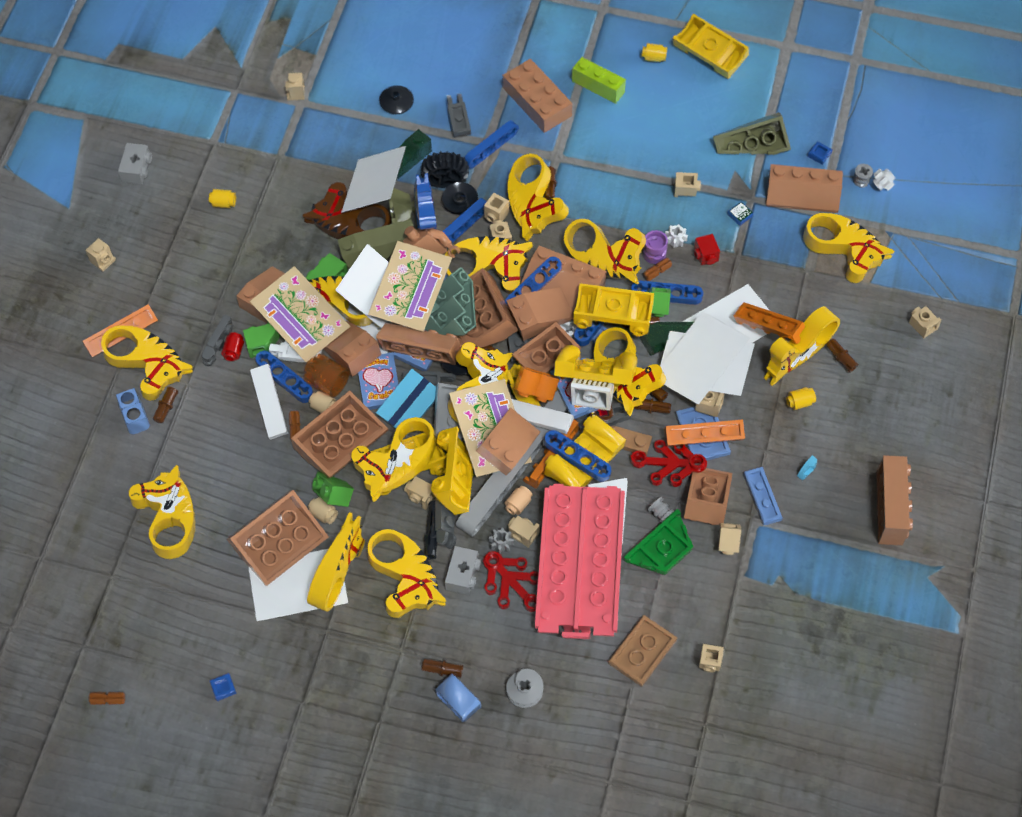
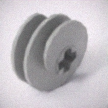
M521 669V671L514 673L508 679L506 685L507 697L517 707H532L542 698L543 681L536 671Z

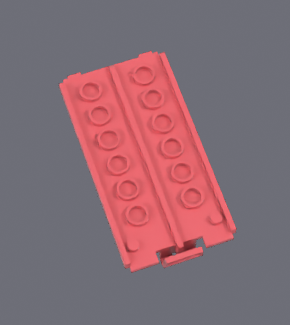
M553 484V486L549 485V488H545L535 629H538V633L559 634V626L564 627L562 638L590 639V627L594 628L593 636L614 637V633H617L625 491H621V488H617V486H607V488L564 486V484Z

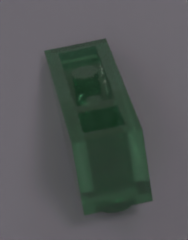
M420 129L410 135L400 146H406L396 181L432 152L431 138Z
M656 322L652 325L650 324L648 334L640 336V340L649 355L652 356L665 350L670 331L686 333L694 322Z

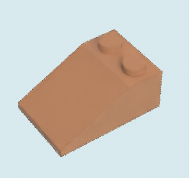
M272 266L249 281L236 295L239 307L266 324L269 323L250 301L285 273Z
M560 287L527 292L506 300L523 341L539 335L555 322L562 325L574 319V314Z
M346 321L350 327L323 348V350L353 377L382 354L378 341L367 331Z
M555 322L514 352L512 356L521 366L550 374V371L555 369V361L564 346L573 345L578 347L580 358L581 348Z
M510 407L476 452L504 475H507L523 457L540 434V431Z
M709 468L700 473L693 472L684 518L712 525L724 523L733 473Z

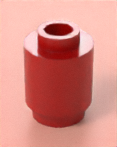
M231 332L226 337L221 354L227 361H235L240 358L244 345L243 336L239 333Z

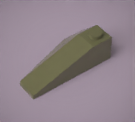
M780 112L713 136L718 154L775 155L791 150Z
M393 188L391 199H388L392 224L409 219L413 221L412 212H416L414 201L410 200V194Z
M412 219L354 233L338 239L342 257L349 270L367 244L384 259L388 260L389 256L393 254L397 241L403 242L407 237L404 233L405 229L409 226L414 227Z

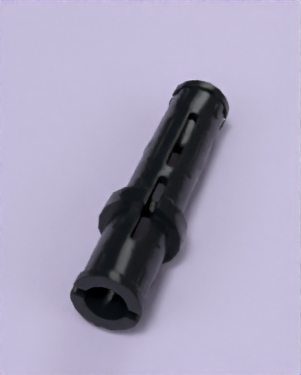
M430 501L428 503L426 535H424V554L428 560H434L437 557L435 501Z

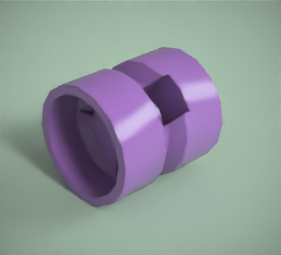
M650 231L645 235L646 243L643 247V258L648 263L656 264L666 257L668 238L662 231Z

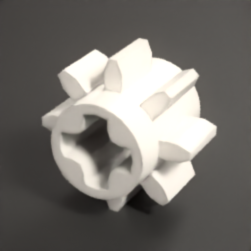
M887 168L884 171L878 169L873 174L875 177L873 183L881 191L884 188L889 191L895 185L893 182L895 176Z
M679 224L670 226L669 231H665L668 244L670 243L673 248L682 247L683 242L687 241L686 228L683 229Z

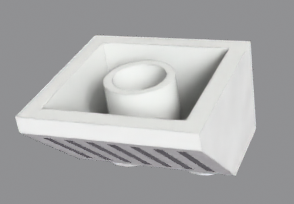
M573 379L571 383L572 405L603 410L611 409L614 383Z

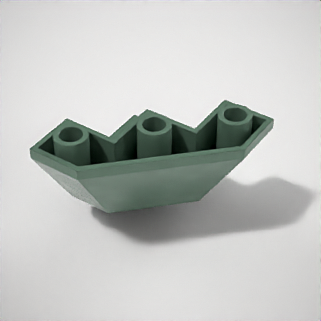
M462 267L443 281L424 330H434L442 335L449 333L455 336H464L476 326L473 281Z

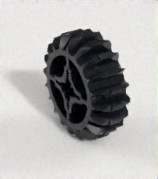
M448 151L433 152L432 155H427V158L423 159L421 163V176L424 178V174L428 173V180L431 186H435L436 189L438 187L447 188L453 183L466 182V178L469 175V165L465 157H461V154L455 155V152L448 153Z

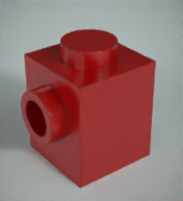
M713 234L695 238L694 255L696 259H699L701 266L711 265L719 261L720 249Z

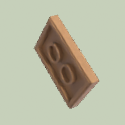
M643 615L611 657L608 664L642 687L677 641V637Z

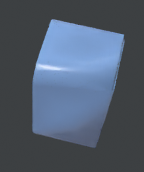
M135 388L116 394L128 432L130 434H137L147 430L150 427V423ZM131 399H134V401L130 404L123 403ZM131 408L140 410V416L135 420H130L127 417V412Z
M453 674L435 689L437 697L463 723L481 708L480 701Z

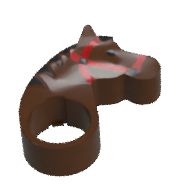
M341 182L333 183L325 197L316 204H313L310 212L302 215L305 218V223L315 224L324 233L336 239L365 231L360 227L370 217L377 216L385 219L386 221L383 226L392 224L387 209L379 204H371L342 212L348 192L345 184Z

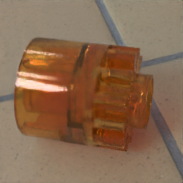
M320 353L317 357L311 358L304 369L306 373L304 381L333 398L342 392L350 376V371Z

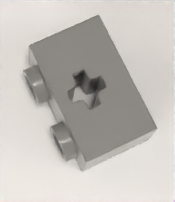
M126 143L118 170L121 182L143 184V180L148 174V163L152 161V153L149 152L147 145Z
M454 547L445 580L446 590L469 595L470 589L475 588L477 578L474 577L475 571H479L481 566L478 551Z

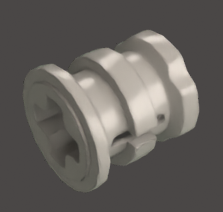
M860 164L856 167L853 179L856 186L860 188L868 186L873 174L871 166Z
M663 497L658 498L648 509L649 512H654L656 518H660L661 523L674 512L673 509H669L667 503L663 502Z

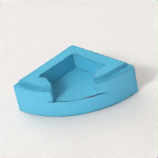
M812 455L803 465L797 477L804 480L815 470L818 459Z

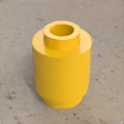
M651 43L643 46L642 57H645V61H666L667 47Z
M213 189V192L209 193V203H212V207H235L236 193L231 190Z
M805 387L789 392L786 402L789 408L798 410L815 403L816 395L813 388Z

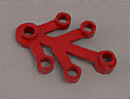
M657 440L654 443V449L657 453H663L667 458L646 457L643 451H635L631 455V463L636 468H642L645 465L665 466L660 471L651 475V483L655 486L661 485L663 478L678 467L685 468L678 474L671 475L670 482L674 487H679L682 484V480L692 472L700 473L707 468V460L703 455L693 454L685 445L674 446V452L682 454L686 458L679 459L666 446L663 440Z
M495 551L487 553L483 558V564L488 569L485 592L488 595H494L497 592V585L495 583L497 571L502 577L501 593L498 598L499 608L507 609L510 606V599L508 598L510 585L523 599L526 610L535 612L536 606L530 607L529 603L534 602L536 604L537 595L529 594L517 580L529 581L530 584L537 585L538 579L532 580L531 577H538L539 573L537 571L530 573L508 571L504 567L516 566L517 570L524 571L527 568V560L524 557L517 559L503 558L500 553ZM491 560H496L497 563H496V564H491L490 561H491ZM519 562H524L525 565H524V566H519L518 563H519ZM493 586L494 590L490 591L487 588ZM506 600L507 604L502 605L500 602Z

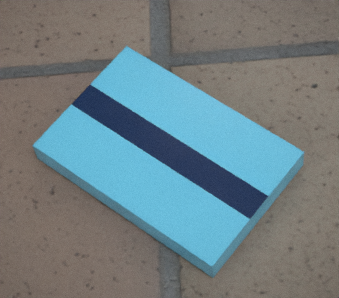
M411 369L376 414L395 429L406 419L422 418L435 402L436 386Z

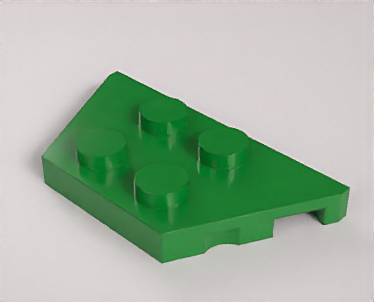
M675 510L626 554L623 560L627 563L666 575L693 550V544L682 521L680 510Z

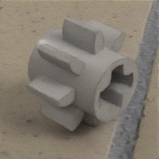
M503 527L498 531L494 529V537H489V542L492 543L491 549L498 550L500 554L505 550L509 552V545L514 544V539H511V531L506 532Z

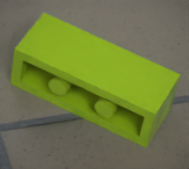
M583 57L572 68V82L615 104L625 93V78Z

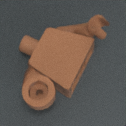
M413 226L407 227L404 231L407 236L403 240L404 243L442 255L448 251L449 256L455 258L451 251L452 249L460 253V248L451 244L452 241L443 231L433 228L424 230L419 228L416 230Z

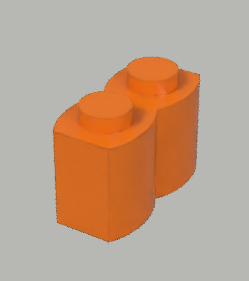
M521 366L514 388L521 396L529 397V395L536 396V400L541 402L553 401L560 379L552 374Z

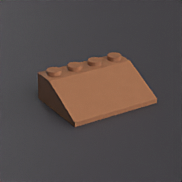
M538 246L530 260L522 282L548 258L557 257L562 262V270L541 290L560 287L573 314L580 283L605 286V270ZM551 261L549 263L551 267L548 270L544 267L542 270H544L548 274V276H550L551 273H549V271L552 268L556 270L558 268V262L556 261L554 263L553 261ZM538 273L535 276V281L543 283L545 275ZM524 286L521 292L522 294L532 292L530 286Z
M484 268L470 276L474 288L476 326L464 336H457L461 343L460 348L467 342L474 343L482 348L503 341L518 331L517 325L495 279Z
M348 391L295 434L291 441L293 448L305 461L330 479L352 461L351 453L353 449L357 446L368 448L385 434L388 428L351 391Z
M291 490L227 538V541L264 585L268 586L329 536L295 491Z

